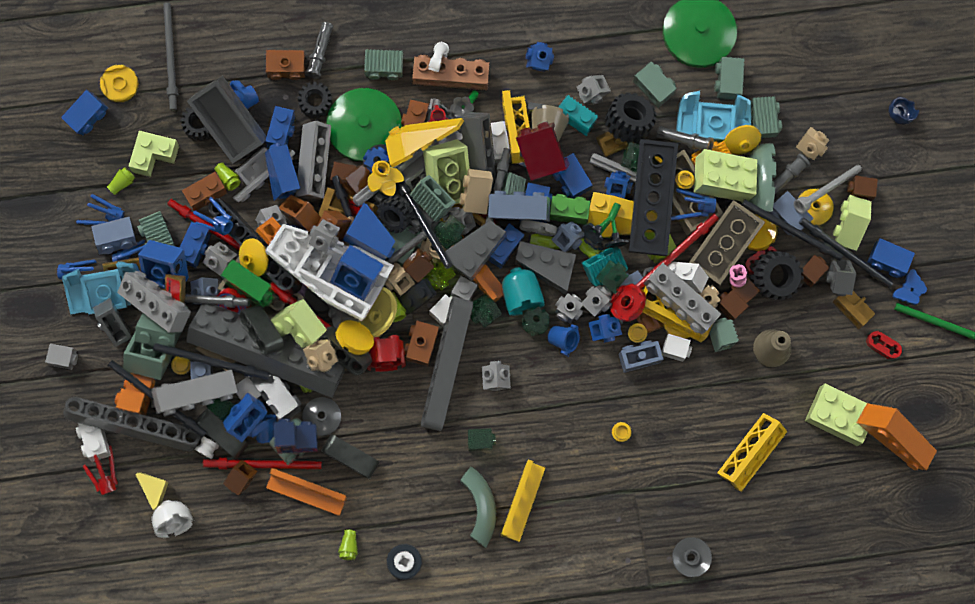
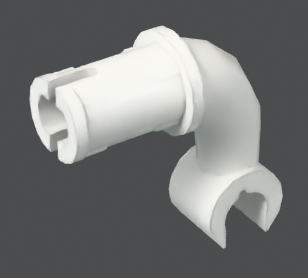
M439 42L434 46V55L430 60L428 70L439 72L442 63L441 59L442 57H447L449 47L446 43Z

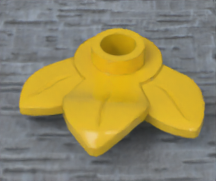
M377 161L373 164L372 174L368 177V187L371 192L380 189L384 195L391 197L395 194L396 183L403 182L404 177L397 168L390 167L386 161Z

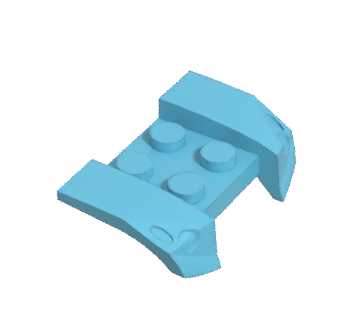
M700 91L685 94L680 101L676 131L691 135L697 133L701 137H712L714 141L722 142L734 128L751 125V101L737 94L734 105L699 102Z
M117 262V269L81 275L80 269H77L62 276L70 314L82 312L94 314L93 307L111 298L117 309L127 308L131 303L117 292L125 272L140 271L137 264Z

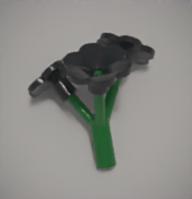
M613 204L608 218L600 225L594 226L592 223H588L583 226V231L585 232L584 242L594 250L602 251L604 249L602 246V233L610 222L612 223L613 240L605 244V247L616 248L630 243L629 240L620 239V234L617 232L615 218L621 207L620 204Z

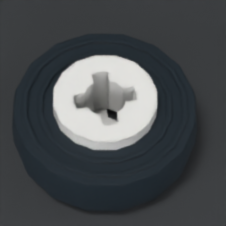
M399 544L388 554L387 568L395 578L401 580L410 579L416 576L421 569L422 558L414 546Z

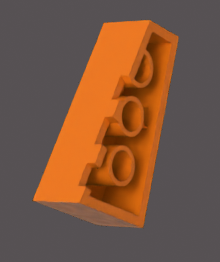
M867 403L856 422L914 470H927L937 452L896 408Z

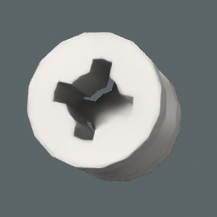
M203 437L201 438L200 445L196 446L194 450L212 459L214 450L218 449L220 445Z

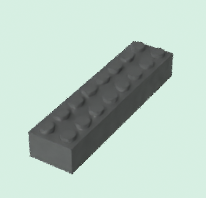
M202 303L188 329L186 341L188 343L245 365L254 366L258 370L269 372L271 375L333 398L346 370L338 362L331 365L332 368L325 372L312 370L307 363V358L303 351L304 348H301L296 343L291 333L282 336L283 350L265 356L262 355L242 325L239 313L215 304Z

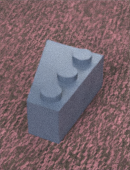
M494 191V194H489L488 218L543 220L549 222L550 198L544 196V193L533 192V196H525V192H514L513 195H506V191Z

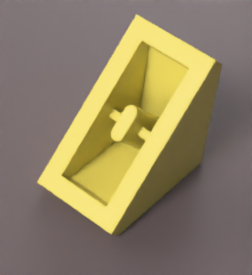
M137 473L136 476L152 509L156 510L162 503L168 482Z

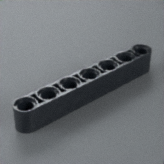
M218 198L214 199L228 215L232 216L233 228L229 234L240 246L247 239H257L267 249L268 244L230 204ZM210 202L208 209L213 217L223 216ZM268 255V267L265 273L280 289L291 294L300 292L302 282Z

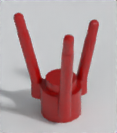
M433 105L434 110L431 112L428 122L449 120L446 118V113L443 109L439 108L438 105Z
M109 445L111 456H109L111 479L110 476L105 477L96 454L93 457L101 479H98L99 483L88 467L83 465L97 492L100 491L101 495L117 490L115 485L118 483L115 476L111 445Z

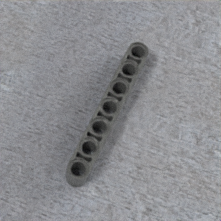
M452 297L421 419V427L436 431H441L443 428L472 311V301Z
M78 397L69 398L63 410L64 417L67 420L187 452L193 451L200 440L198 434L191 429H186L182 425ZM69 407H76L78 411H71ZM89 412H95L98 416L92 417L89 415ZM108 417H114L117 421L111 422ZM128 422L135 423L136 427H130ZM152 427L156 432H150L147 428ZM171 432L175 437H169L166 433ZM190 437L194 442L190 443L185 438Z

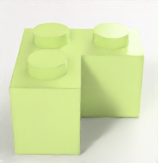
M139 131L129 163L132 173L151 177L155 160L174 164L179 149L177 141Z
M849 195L848 200H844L840 210L842 211L840 216L842 221L840 226L836 225L833 236H836L835 240L844 247L857 251L871 220V201Z
M304 299L283 308L271 319L281 337L291 333L301 348L313 344L327 331Z

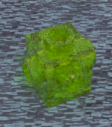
M442 262L438 265L433 263L434 268L423 279L428 278L434 290L439 288L441 291L450 285L448 281L456 274L451 267L446 269Z

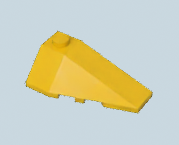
M463 118L393 128L385 141L390 166L393 168L413 157L412 154L420 148L424 151L435 139L440 141L457 131L464 122Z
M593 192L589 207L588 223H592L594 226L600 225L608 218L613 204L618 203L621 207L615 218L617 232L624 236L630 235L634 201ZM652 211L646 214L647 219L650 221L657 219L656 213ZM611 222L602 233L604 238L612 237L613 229Z

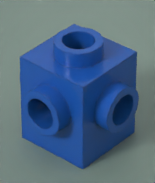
M542 42L531 45L526 52V59H528L526 68L543 72L548 71L549 65L552 64L554 59L553 48L547 47L548 44Z
M378 147V149L373 148L372 151L368 149L363 157L365 160L364 165L367 166L366 168L371 173L375 157H379L381 161H386L390 165L388 152L381 147Z
M622 171L612 172L610 178L607 177L604 188L607 189L606 194L625 199L627 193H631L633 184L630 182L631 176Z
M610 314L598 316L599 320L589 322L593 341L603 339L605 343L614 341L615 336L622 335L619 319L610 317Z

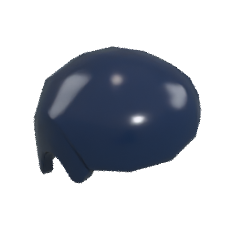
M898 97L891 101L889 115L895 123L906 125L918 117L919 110L915 109L913 101Z

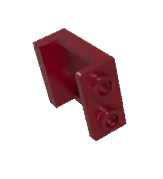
M548 121L540 123L534 129L530 127L524 128L519 131L520 133L516 137L531 180L566 170L569 166L568 159L564 158L554 131V122L550 124Z

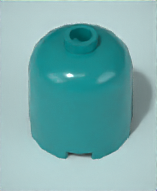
M521 267L510 270L511 273L506 275L502 281V290L509 315H523L522 311L530 309L533 312L544 306V297L536 275L530 270H522Z

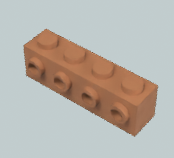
M420 55L419 57H414L413 84L487 90L489 63L484 60L467 61L464 58L449 60L447 57H442L440 70L435 72L428 70L431 60L429 56Z

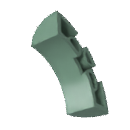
M767 143L755 147L748 157L757 159L756 195L749 202L765 211L773 212L775 187L772 177H776V162H774L772 156H775L776 153L774 145Z
M471 466L460 481L471 493L476 504V524L470 538L486 548L495 529L496 504L488 483Z

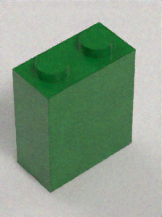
M233 259L221 273L225 284L237 290L241 295H245L254 304L264 308L269 306L274 300V292L271 285Z

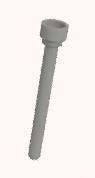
M856 165L810 196L798 198L794 201V208L798 213H805L810 209L811 203L859 173L862 167Z

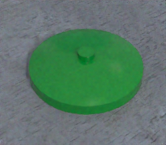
M680 0L669 10L663 24V39L670 54L679 62L696 68L716 65L722 57H727L737 37L735 19L731 11L719 0Z
M359 88L344 93L333 103L327 116V124L331 125V144L342 156L356 162H363L364 155L371 147L379 144L386 145L385 141L393 128L402 127L401 115L393 100L386 94L370 88Z

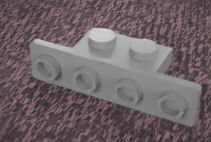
M265 147L258 150L234 171L246 185L233 197L234 201L244 202L250 197L249 193L254 189L257 190L265 183L264 180L269 177L265 157L267 150ZM288 149L291 159H293L292 156L295 154V152L291 149Z

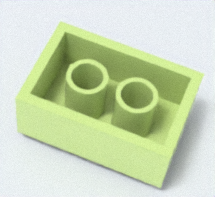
M458 139L428 147L423 151L426 176L430 175L456 202L455 204L460 203V195L465 190L463 178L464 175L468 174V169H470L467 146Z
M704 149L695 158L694 193L741 202L744 199L749 201L756 195L757 159Z
M823 384L816 394L805 422L858 446L863 444L868 433L856 423L867 403L834 387Z

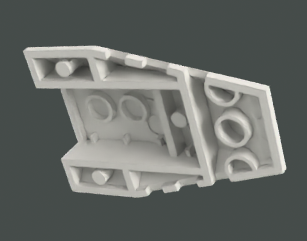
M282 224L265 252L324 301L363 321L380 294L394 265L353 245V247L360 249L363 253L384 265L373 289L366 299L362 301L330 283L339 260L349 246H345L344 242L337 241L334 248L330 247L327 253H324L309 245L312 237L309 236L308 231Z

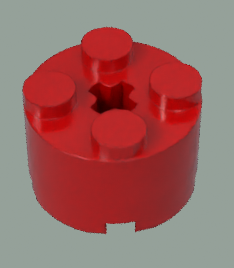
M391 335L386 339L373 337V346L368 351L372 357V362L367 368L371 371L372 367L375 368L376 372H388L397 370L399 365H402V368L405 367L404 342L399 339L398 335Z

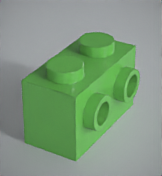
M563 194L552 196L550 220L569 223L572 221L573 223L586 225L590 201H587L584 197L567 198Z

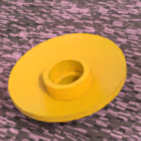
M743 125L731 130L725 137L724 142L731 154H745L758 146L761 140V133L755 126Z
M819 189L806 190L798 198L808 197ZM828 194L811 203L810 209L807 211L814 218L811 221L814 225H822L832 216L833 202ZM813 203H818L819 208H815Z
M247 239L242 243L239 250L240 264L258 277L262 276L268 267V255L265 252L264 245L257 239Z

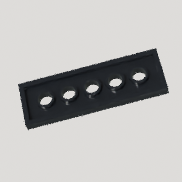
M640 139L629 243L630 253L666 257L668 255L678 143ZM654 156L661 157L662 164H653L652 158ZM651 175H658L661 181L658 184L652 183L650 181ZM650 193H656L659 197V200L657 202H651L648 199V195ZM652 211L656 213L657 219L650 221L647 219L646 214ZM647 230H651L655 233V238L648 240L644 233Z

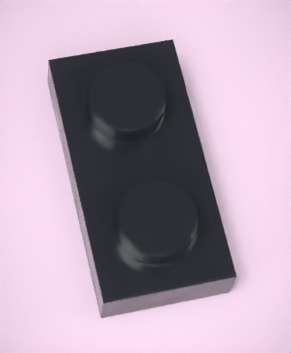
M428 278L404 293L398 300L405 308L406 314L409 315L436 296L437 293Z

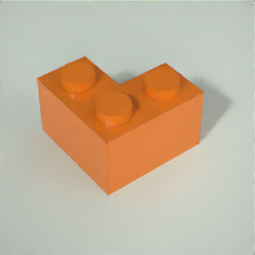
M130 373L150 389L154 388L156 381L153 378ZM125 380L123 385L125 389L121 388L120 393H117L115 397L116 408L146 416L151 399Z

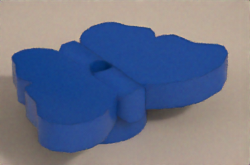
M912 269L907 273L906 283L903 284V288H899L893 293V298L913 305L919 303V296L927 291V287L917 275L916 270Z

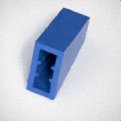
M280 143L273 144L265 152L274 201L294 195L300 189L287 144L282 146Z
M363 203L343 241L352 246L360 247L383 260L386 257L390 259L395 251L393 248L395 240L369 206Z

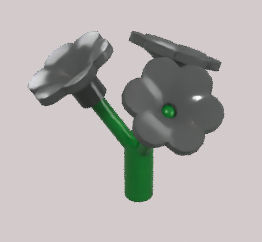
M473 90L469 97H456L453 100L454 104L450 106L449 110L443 104L440 105V108L445 111L446 118L453 119V115L456 118H460L474 110L473 103L478 96V92Z

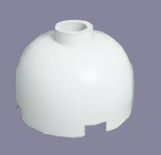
M170 500L162 502L152 516L155 535L162 538H168V534L174 532L175 536L180 535L192 526L191 521H193L188 507L181 502Z

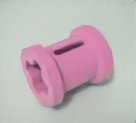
M740 264L732 266L729 271L731 285L737 288L744 286L747 281L746 268Z

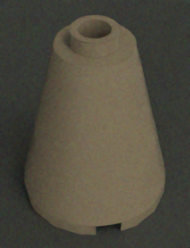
M542 105L540 109L535 107L532 111V129L537 128L538 124L546 121L549 124L554 122V131L559 142L569 122V115L563 114V109L551 105Z
M774 329L761 332L753 345V352L757 360L766 367H778L784 364L789 359L792 350L790 336L786 332Z

